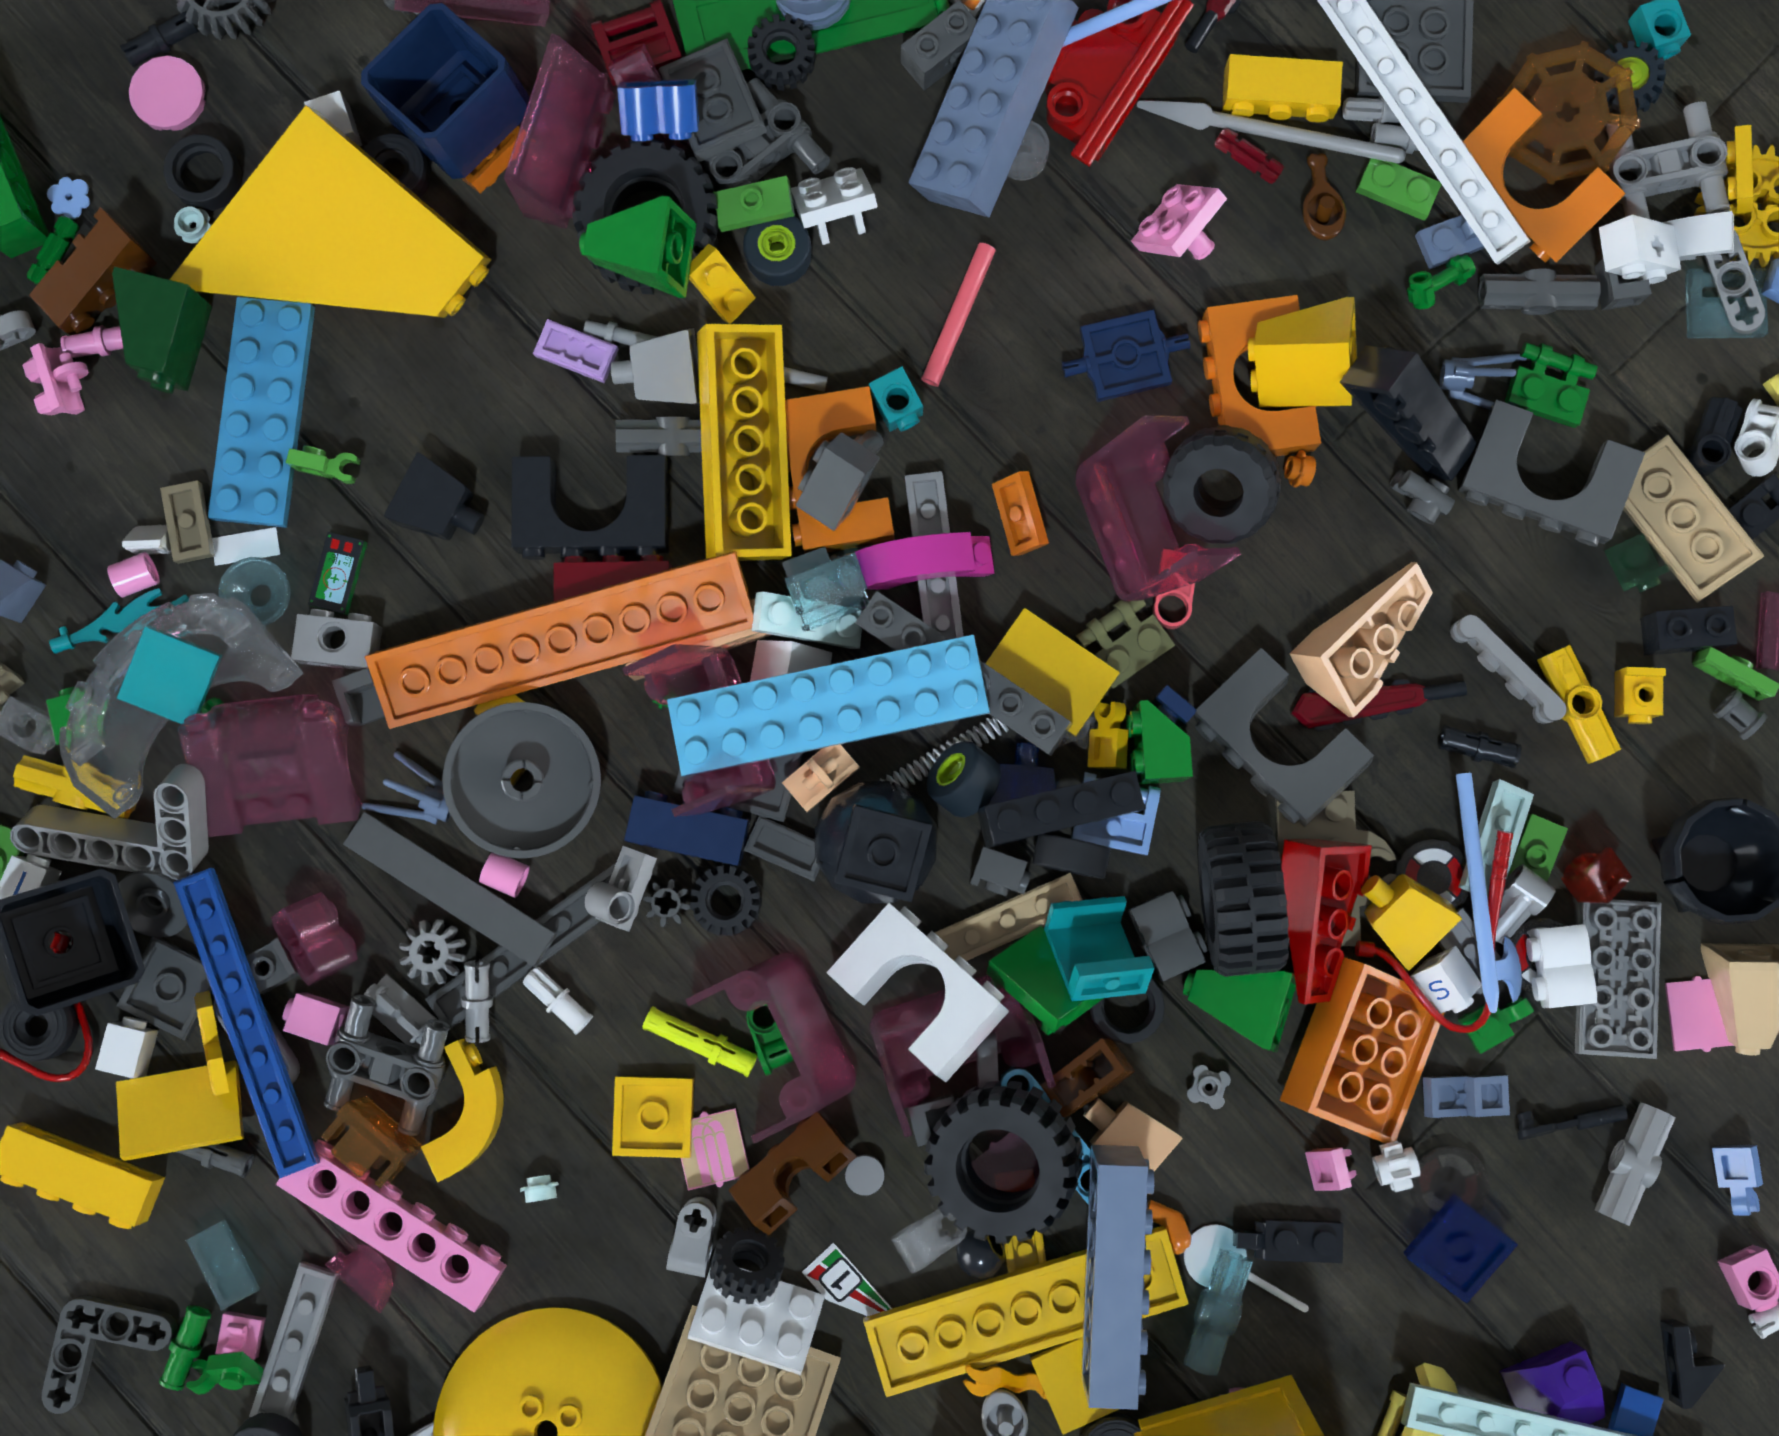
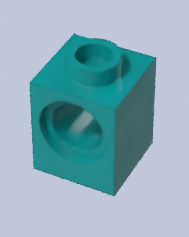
M1655 0L1640 5L1628 20L1637 46L1640 47L1641 42L1648 43V51H1651L1653 47L1659 51L1658 59L1663 57L1666 60L1677 55L1681 51L1680 47L1691 36L1678 0ZM1655 27L1663 29L1666 36L1660 35Z
M903 367L868 383L871 398L889 432L897 428L902 432L920 422L918 417L923 415V404ZM900 395L907 399L908 405L902 410H894L888 406V400L893 396Z

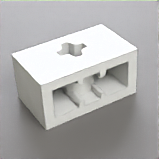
M1632 214L1599 227L1606 272L1622 275L1623 279H1649L1650 284H1655L1666 280L1667 274L1681 270L1674 226Z

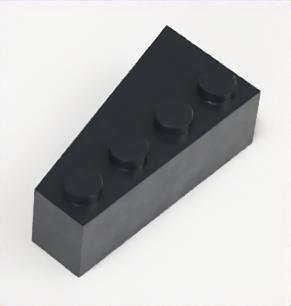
M1366 345L1340 381V384L1426 476L1452 481L1477 447V443L1469 433V429L1462 422L1416 352L1396 350L1390 346L1381 348Z

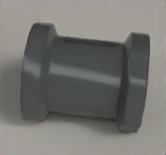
M1737 689L1731 692L1717 706L1713 715L1716 718L1725 719L1739 731L1738 737L1746 740L1763 725L1768 718V714L1754 709L1741 698L1742 692Z

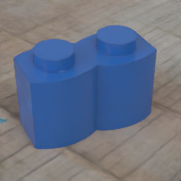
M677 79L619 83L617 91L621 135H630L632 141H649L654 139L653 134L664 133L669 134V139L683 140L691 138L692 132H698L699 114L696 80Z

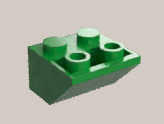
M1148 700L1139 701L1130 711V715H1126L1128 738H1134L1135 747L1133 753H1129V771H1136L1139 785L1184 782L1193 777L1190 737Z

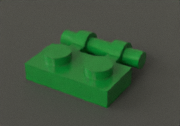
M1525 342L1521 348L1520 356L1532 360L1530 369L1521 366L1515 368L1517 373L1511 378L1504 402L1533 412V415L1576 428L1581 423L1590 389L1576 385L1578 377L1581 376L1592 380L1596 375L1598 366L1585 362V357L1576 354L1567 356L1555 352L1552 346L1543 343L1537 346ZM1546 366L1563 370L1562 379L1545 375Z

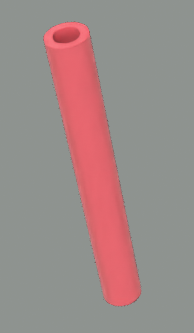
M979 243L921 378L923 382L929 385L939 386L996 252V249L989 244Z

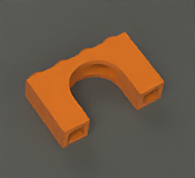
M1514 87L1463 142L1523 231L1534 241L1529 248L1545 263L1550 258L1557 263L1626 193L1597 167L1570 196L1555 206L1533 209L1518 203L1506 188L1503 174L1504 164L1511 149L1543 117V114Z
M1298 295L1207 307L1202 320L1198 321V336L1200 343H1206L1208 357H1204L1203 366L1206 380L1212 379L1214 393L1209 395L1212 417H1218L1219 425H1229L1230 427L1243 428L1250 431L1268 445V448L1275 457L1297 454L1300 450L1305 452L1315 451L1321 444L1316 406L1281 411L1258 409L1246 402L1239 394L1233 375L1235 361L1248 351L1249 338H1255L1257 323L1299 311Z
M870 386L785 400L788 472H791L793 486L789 487L790 510L797 509L799 523L792 524L795 547L803 546L804 554L825 547L828 553L894 541L888 497L856 502L850 515L835 531L795 506L802 494L798 486L808 472L812 456L825 440H833L841 432L847 436L864 434L868 430L876 431Z

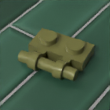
M1139 593L1127 601L1121 599L1113 605L1114 610L1099 620L1096 618L1085 624L1086 629L1075 636L1083 648L1095 641L1101 649L1095 656L1120 672L1110 687L1111 690L1175 646L1154 615H1151L1143 622L1138 620L1135 613L1146 606L1144 599ZM1124 622L1129 631L1112 642L1107 632Z

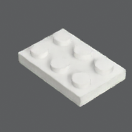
M709 1270L687 1339L801 1375L825 1295L779 1281L775 1292L771 1297L767 1295L765 1301L759 1303L755 1299L753 1304H746L745 1299H741L740 1303L733 1302V1296L729 1295L726 1299L721 1295L722 1288L716 1290L713 1285L714 1279L710 1278Z

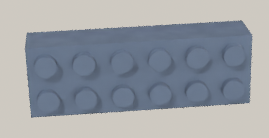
M986 0L909 180V184L926 199L934 203L990 217L1079 9L1072 0Z
M1091 1145L1082 1353V1383L1089 1408L1138 1410L1139 1395H1145L1146 1372L1141 1370L1140 1355H1147L1148 1335L1147 1330H1143L1142 1315L1149 1314V1291L1145 1290L1143 1276L1150 1275L1151 1252L1146 1250L1145 1234L1151 1235L1153 1229L1152 1210L1148 1209L1147 1194L1154 1193V1170L1149 1169V1160L1144 1159L1139 1146Z

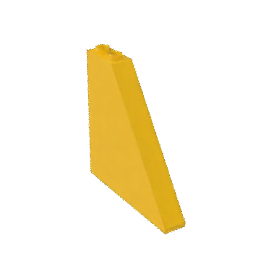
M305 105L169 280L188 284L196 292L445 318L448 314L453 316L460 310L466 301L463 295L471 285L476 287L485 279L489 273V269L486 266L492 259L320 112Z

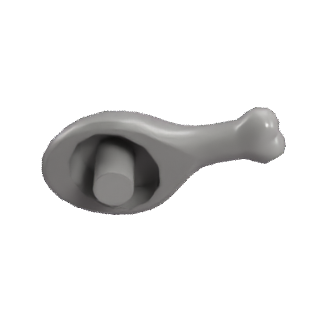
M997 1389L986 1396L981 1410L982 1425L986 1435L1026 1436L1028 1417L1021 1401L1013 1393L1005 1389Z

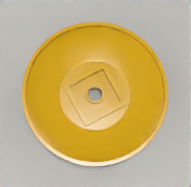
M551 1307L534 1309L508 1317L493 1325L479 1335L460 1355L442 1387L434 1417L433 1436H538V1427L545 1420L555 1424L558 1432L557 1436H645L663 1384L646 1352L630 1335L614 1323L598 1315L572 1308Z

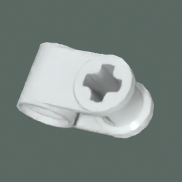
M1755 398L1748 405L1744 423L1734 447L1743 470L1751 476H1763L1771 472L1776 466L1779 457V407L1762 404L1760 399ZM1754 450H1764L1763 453L1757 457H1748L1749 453H1751Z

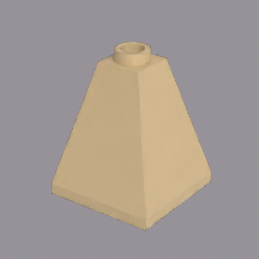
M1701 943L1702 957L1708 978L1711 979L1728 1041L1736 1046L1735 1051L1743 1055H1759L1761 1049H1770L1779 1032V945Z

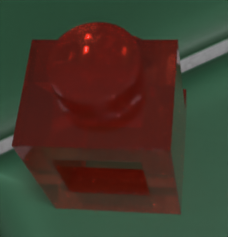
M1606 847L1601 853H1584L1576 857L1566 867L1561 880L1577 902L1609 903L1632 876L1613 849Z

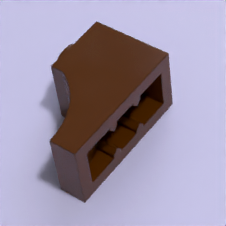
M1102 1038L1040 1086L1051 1101L1055 1099L1062 1106L1059 1113L1065 1118L1097 1097L1108 1093L1133 1074L1135 1070L1113 1040Z

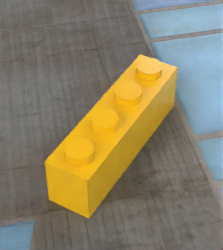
M24 1122L7 1125L0 1141V1180L3 1183L15 1187H23L24 1184L37 1189L36 1194L44 1199L59 1201L60 1198L74 1203L72 1206L74 1210L87 1215H95L96 1212L110 1217L108 1220L110 1224L123 1229H131L132 1226L135 1227L148 1222L165 1177Z

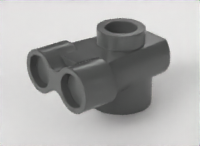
M1399 470L1389 485L1396 492L1413 499L1407 508L1410 514L1434 525L1439 515H1447L1455 503V500L1447 495L1450 490L1449 487L1432 478H1429L1428 482H1426L1423 477L1411 470L1407 472Z

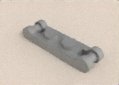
M1467 615L1453 623L1450 629L1453 640L1459 643L1467 642L1479 654L1477 659L1490 672L1496 671L1507 681L1505 683L1507 690L1520 700L1524 698L1533 707L1532 714L1535 721L1547 724L1564 717L1566 714V704L1480 618L1474 615Z

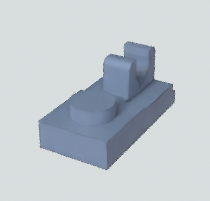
M1463 215L1420 230L1415 235L1429 270L1450 262V259L1457 255H1469L1485 248Z

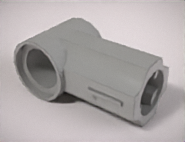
M1524 864L1515 868L1507 877L1495 939L1496 942L1504 945L1505 936L1511 938L1531 914L1537 915L1548 905L1555 893V888Z

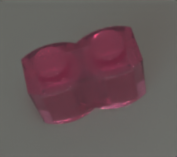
M322 892L284 907L271 917L278 937L290 951L291 959L298 974L308 986L347 968L358 960L354 939L339 926L337 908Z

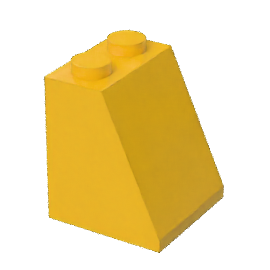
M1354 297L1341 298L1257 323L1255 338H1249L1248 360L1255 361L1256 369L1251 370V391L1258 392L1259 407L1352 406L1353 396L1340 384V381L1357 359Z

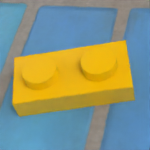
M1751 125L1735 126L1734 141H1727V165L1735 164V176L1728 177V200H1736V213L1753 212Z
M708 244L691 261L689 280L722 320L728 324H731L756 298L714 246Z

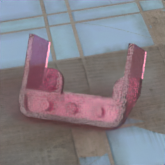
M1144 415L1085 460L1077 470V490L1115 592L1123 601H1141L1199 582L1241 555L1238 547L1204 549L1199 544H1186L1179 548L1155 483L1164 477L1170 460L1165 441L1189 424L1187 416Z
M674 644L622 668L625 675L644 676L646 679L644 686L648 696L662 705H668L667 699L742 684L732 656L721 646ZM767 759L695 774L687 778L682 791L685 804L671 809L674 817L704 814L774 790L776 780L771 763Z
M791 953L778 954L685 999L688 1006H692L725 990L730 1002L740 1010L751 1011L767 1004L801 1076L786 1083L780 1092L779 1102L785 1116L754 1131L751 1135L754 1144L811 1116L846 1096L854 1088L856 1083L855 1069L802 960L798 956Z
M985 975L975 980L983 986L987 980L991 983L992 978ZM1001 988L999 991L1005 997L1000 1003L1009 1012L991 1031H996L997 1052L1002 1053L1005 1063L1014 1068H1025L1039 1063L1048 1089L1056 1087L1044 1044L1032 1013ZM945 989L878 1012L870 1021V1030L888 1091L905 1137L913 1135L905 1108L922 1102L929 1095L931 1086L928 1077L935 1075L908 1049L938 1016L945 1000ZM976 1049L962 1065L976 1061Z

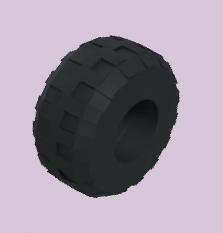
M1229 425L1204 428L1197 431L1191 437H1187L1171 456L1163 480L1165 505L1174 522L1191 537L1211 544L1221 543L1226 545L1237 543V541L1256 534L1273 514L1281 489L1279 464L1275 455L1268 448V445L1248 430L1230 427ZM1213 469L1227 470L1235 474L1240 480L1244 493L1237 499L1229 501L1218 500L1210 496L1203 488L1201 475Z

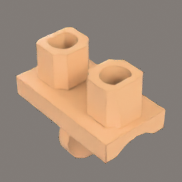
M841 744L825 747L785 779L782 784L808 813L856 772L860 766Z

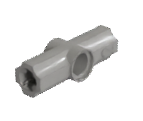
M1640 1102L1625 1139L1620 1140L1616 1144L1608 1162L1610 1174L1597 1202L1595 1211L1630 1226L1645 1188H1650L1660 1173L1662 1158L1659 1155L1676 1117Z

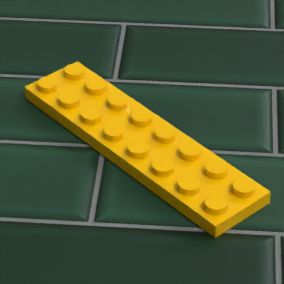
M1164 1225L1153 1228L1151 1235L1145 1234L1146 1250L1151 1252L1150 1275L1143 1276L1145 1290L1149 1291V1314L1142 1315V1319L1189 1304ZM1087 1249L864 1317L863 1323L886 1398L967 1373L965 1371L966 1365L981 1369L1083 1337Z

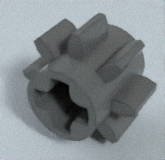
M670 879L667 888L663 889L661 885L654 882L653 888L656 893L653 897H643V900L651 903L652 910L646 915L647 918H652L656 915L660 916L661 927H666L668 918H674L675 922L682 924L683 919L679 914L683 909L691 910V906L684 904L683 899L689 893V889H682L679 892L674 890L676 883L673 879ZM668 892H671V899L677 901L676 909H669L668 914H664L665 909L659 905V899L666 898Z

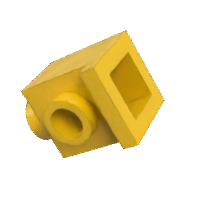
M1625 667L1615 671L1614 717H1628V724H1652V718L1662 716L1663 677L1666 676V668ZM1641 688L1645 689V702L1639 698Z

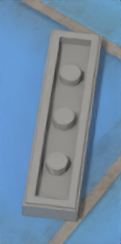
M305 1261L299 1263L249 1417L259 1413H276L292 1421L340 1272Z

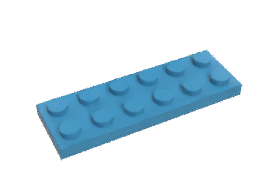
M237 297L208 518L213 521L287 528L294 469L285 462L289 448L297 450L315 314V307L312 304Z

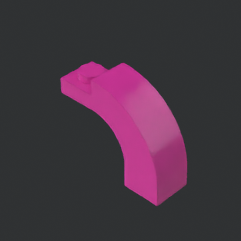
M970 532L904 538L880 543L854 552L859 589H891L906 583L925 579L985 577L995 574L990 537L971 536Z

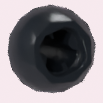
M970 1229L959 1239L956 1246V1257L959 1266L969 1276L979 1279L991 1277L1002 1267L1005 1261L1004 1248L1001 1243H996V1236L988 1235L987 1239L983 1241L974 1238L975 1230Z

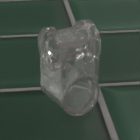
M937 1209L923 1219L908 1225L890 1240L913 1274L925 1268L940 1257L941 1254L959 1244L965 1238L967 1226L963 1232L957 1227L956 1232L953 1234L948 1230L941 1232L940 1229L943 1227L942 1218L947 1217L950 1221H954L956 1218L951 1213L944 1216Z

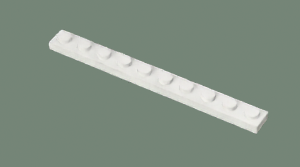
M1317 0L1496 264L1501 263L1531 242L1367 0Z

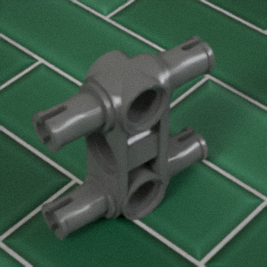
M759 78L752 79L747 83V86L761 114L760 116L767 133L703 160L704 171L714 181L718 191L756 183L791 153H796L814 174L822 172L830 163V157L812 139L811 128L801 118L798 108L786 100H777ZM783 123H794L790 129H779ZM727 169L737 170L730 177L721 176Z
M355 995L351 999L345 1025L337 1031L334 1044L326 1054V1063L331 1080L324 1106L335 1111L346 1110V1107L349 1105L354 1082L403 1098L405 1103L397 1129L405 1135L416 1136L421 1132L427 1107L436 1100L439 1086L446 1077L445 1059L442 1056L450 1026L441 1020H428L418 1049L370 1033L368 1028L376 1001L366 995ZM344 1048L351 1050L355 1058L348 1056ZM417 1073L426 1075L430 1083L422 1081Z

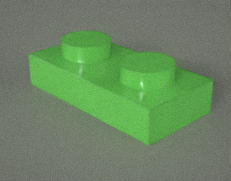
M1370 158L1356 193L1425 221L1441 187V182L1399 164Z

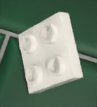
M843 168L836 171L834 176L821 180L819 178H808L799 182L797 187L791 188L793 202L803 227L808 228L816 225L822 245L830 243L825 222L852 215L855 228L860 235L866 233L861 212L877 208L875 194L862 168Z

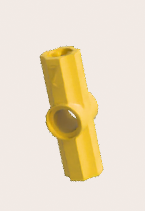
M1568 645L1537 659L1550 688L1566 704V714L1561 719L1568 723L1587 764L1621 750L1601 709V695L1595 688L1590 686L1571 646ZM1574 695L1582 697L1585 701L1586 707L1583 714L1576 712L1573 708L1572 699Z
M23 755L20 762L17 763L13 774L14 787L52 797V801L79 809L88 810L90 808L128 819L132 811L135 810L138 801V787L114 779L110 780L100 777L97 772L69 764L62 766Z

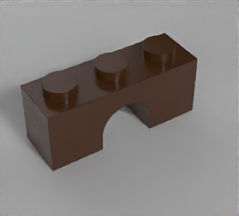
M816 1111L811 1117L803 1119L797 1125L796 1130L782 1143L774 1145L768 1151L766 1157L754 1168L742 1173L737 1183L728 1191L751 1223L769 1236L798 1210L789 1196L790 1182L798 1172L804 1169H812L826 1182H829L850 1164L857 1155L835 1127Z

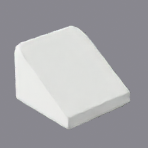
M167 525L134 527L123 539L122 547L136 555L143 552L148 554H171Z

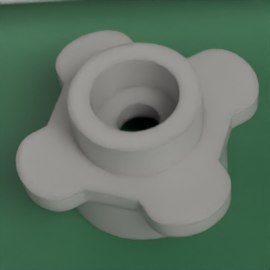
M1204 1065L1195 1067L1191 1088L1187 1090L1188 1099L1193 1103L1201 1101L1209 1104L1213 1109H1220L1225 1104L1223 1095L1225 1088L1231 1083L1230 1076L1224 1071L1219 1073L1209 1071ZM1208 1083L1212 1085L1210 1091L1205 1089V1085Z

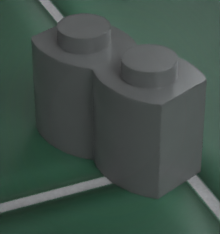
M1167 891L1127 909L1146 955L1150 956L1155 968L1154 972L1159 981L1168 980L1205 963L1203 953L1207 952V947L1199 931L1192 932L1186 918L1190 917L1191 913L1182 895L1176 897L1173 891Z

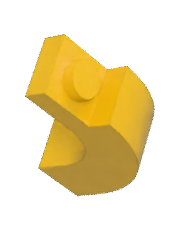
M465 1038L444 1047L464 1092V1108L461 1117L448 1133L421 1146L437 1182L468 1167L485 1152L497 1133L503 1113V1086L497 1067L494 1066L481 1071L479 1067L483 1063L481 1055L475 1044H468Z

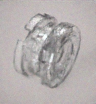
M1030 121L1007 175L1014 180H1028L1036 177L1043 171L1047 163L1050 141L1046 131L1039 124Z

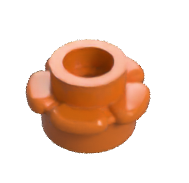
M1303 450L1298 451L1297 455L1288 457L1284 467V477L1288 479L1291 486L1297 488L1299 485L1307 487L1311 484L1316 471L1315 457L1306 455V452Z

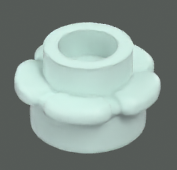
M184 207L177 212L174 218L175 232L178 236H182L183 241L187 243H198L199 239L211 227L209 224L210 216L201 208ZM195 222L196 227L190 228L191 223Z
M550 1175L527 1178L528 1186L520 1188V1192L524 1191L526 1203L557 1198L556 1186L559 1183L551 1182Z

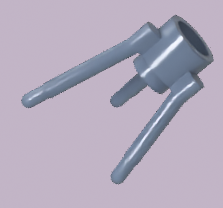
M1519 353L1473 358L1452 357L1451 360L1444 359L1440 372L1439 387L1441 390H1449L1448 398L1461 399L1490 410L1494 402L1464 392L1465 388L1472 389L1475 376L1513 377L1517 371L1515 369L1475 368V366L1525 361L1527 358L1521 357Z
M396 751L394 757L433 785L434 788L427 786L424 792H421L388 778L383 780V784L400 793L420 800L418 807L424 809V811L366 802L362 804V809L421 819L435 825L438 820L447 822L451 815L446 805L442 781L401 752Z

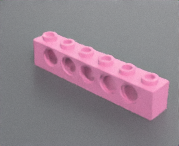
M323 1140L313 1141L321 1163L279 1178L276 1183L277 1186L473 1312H476L483 1305L507 1267L506 1264L500 1261L502 1256L496 1250L484 1244L480 1247L467 1240L469 1235L463 1229L451 1223L445 1226L434 1219L436 1213L432 1209L419 1202H416L414 1205L401 1197L403 1192L389 1182L383 1181L380 1184L370 1178L369 1169L356 1161L350 1160L347 1163L336 1156L338 1150ZM324 1170H330L336 1176L337 1182L333 1190L327 1189L322 1183L321 1176ZM357 1191L366 1193L369 1198V1207L366 1211L358 1209L354 1203V1195ZM389 1212H395L401 1217L402 1228L400 1232L393 1231L388 1227L386 1218ZM422 1233H427L434 1238L436 1244L434 1252H425L420 1247L419 1237ZM459 1254L467 1259L469 1264L467 1273L461 1274L453 1269V1255Z

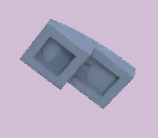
M1507 1075L1423 1077L1425 1117L1510 1115Z

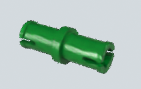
M195 1305L187 1306L178 1335L171 1339L168 1348L171 1353L163 1374L159 1379L161 1386L176 1391L184 1389V1383L194 1358L199 1357L202 1350L200 1341L208 1320L212 1315L209 1310Z

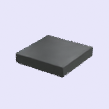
M152 936L141 957L145 972L139 983L125 988L116 1007L184 1041L189 1040L198 1023L194 1000L195 993L210 991V996H212L213 992L201 958L159 937Z

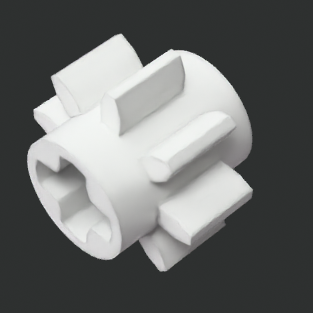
M1398 1141L1379 1145L1382 1155L1372 1157V1161L1380 1185L1390 1184L1391 1190H1394L1395 1193L1413 1188L1411 1178L1420 1176V1168L1413 1148L1403 1149L1401 1142L1398 1143Z

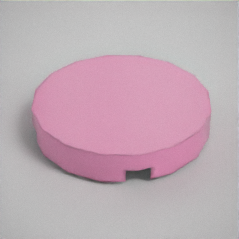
M162 56L152 58L139 67L131 79L129 98L132 108L144 123L155 130L171 129L172 131H177L194 123L202 113L206 102L204 100L206 89L204 81L192 65L181 58Z

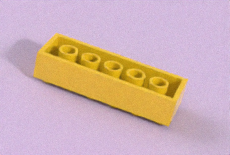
M705 324L697 332L706 559L736 551L739 561L782 560L791 556L782 325Z

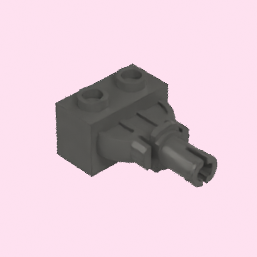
M868 430L863 436H857L854 440L842 432L831 443L825 440L813 457V460L817 462L814 471L810 469L798 486L802 494L795 506L835 531L850 515L880 459L876 453L883 446L882 436L874 430Z

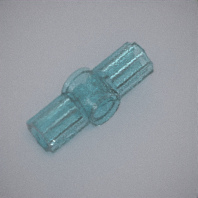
M1219 1249L1207 1289L1202 1290L1194 1314V1323L1196 1324L1185 1355V1366L1205 1375L1217 1376L1229 1336L1235 1334L1240 1321L1243 1307L1241 1299L1253 1264L1252 1259L1230 1250Z

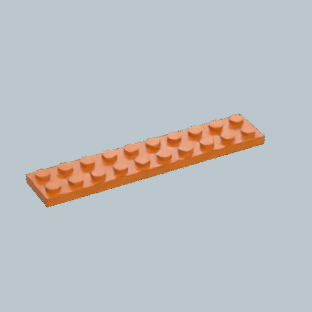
M732 551L717 557L707 558L372 652L366 655L365 659L388 727L392 729L752 629L754 609L737 552Z

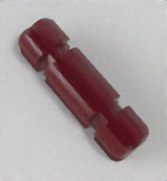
M1224 128L1216 138L1215 147L1225 154L1229 151L1232 153L1231 158L1253 173L1260 172L1262 179L1273 184L1281 175L1284 168L1283 164L1274 158H1271V160L1267 159V153L1244 138L1239 140L1237 133L1229 128Z

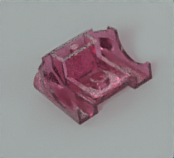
M301 694L224 703L213 706L206 714L197 713L188 716L178 728V734L185 763L196 767L204 777L208 837L241 834L245 825L317 817L319 825L356 821L362 803L354 790L350 777L347 757L349 725L345 722L341 708L339 709L330 702L318 699V695Z

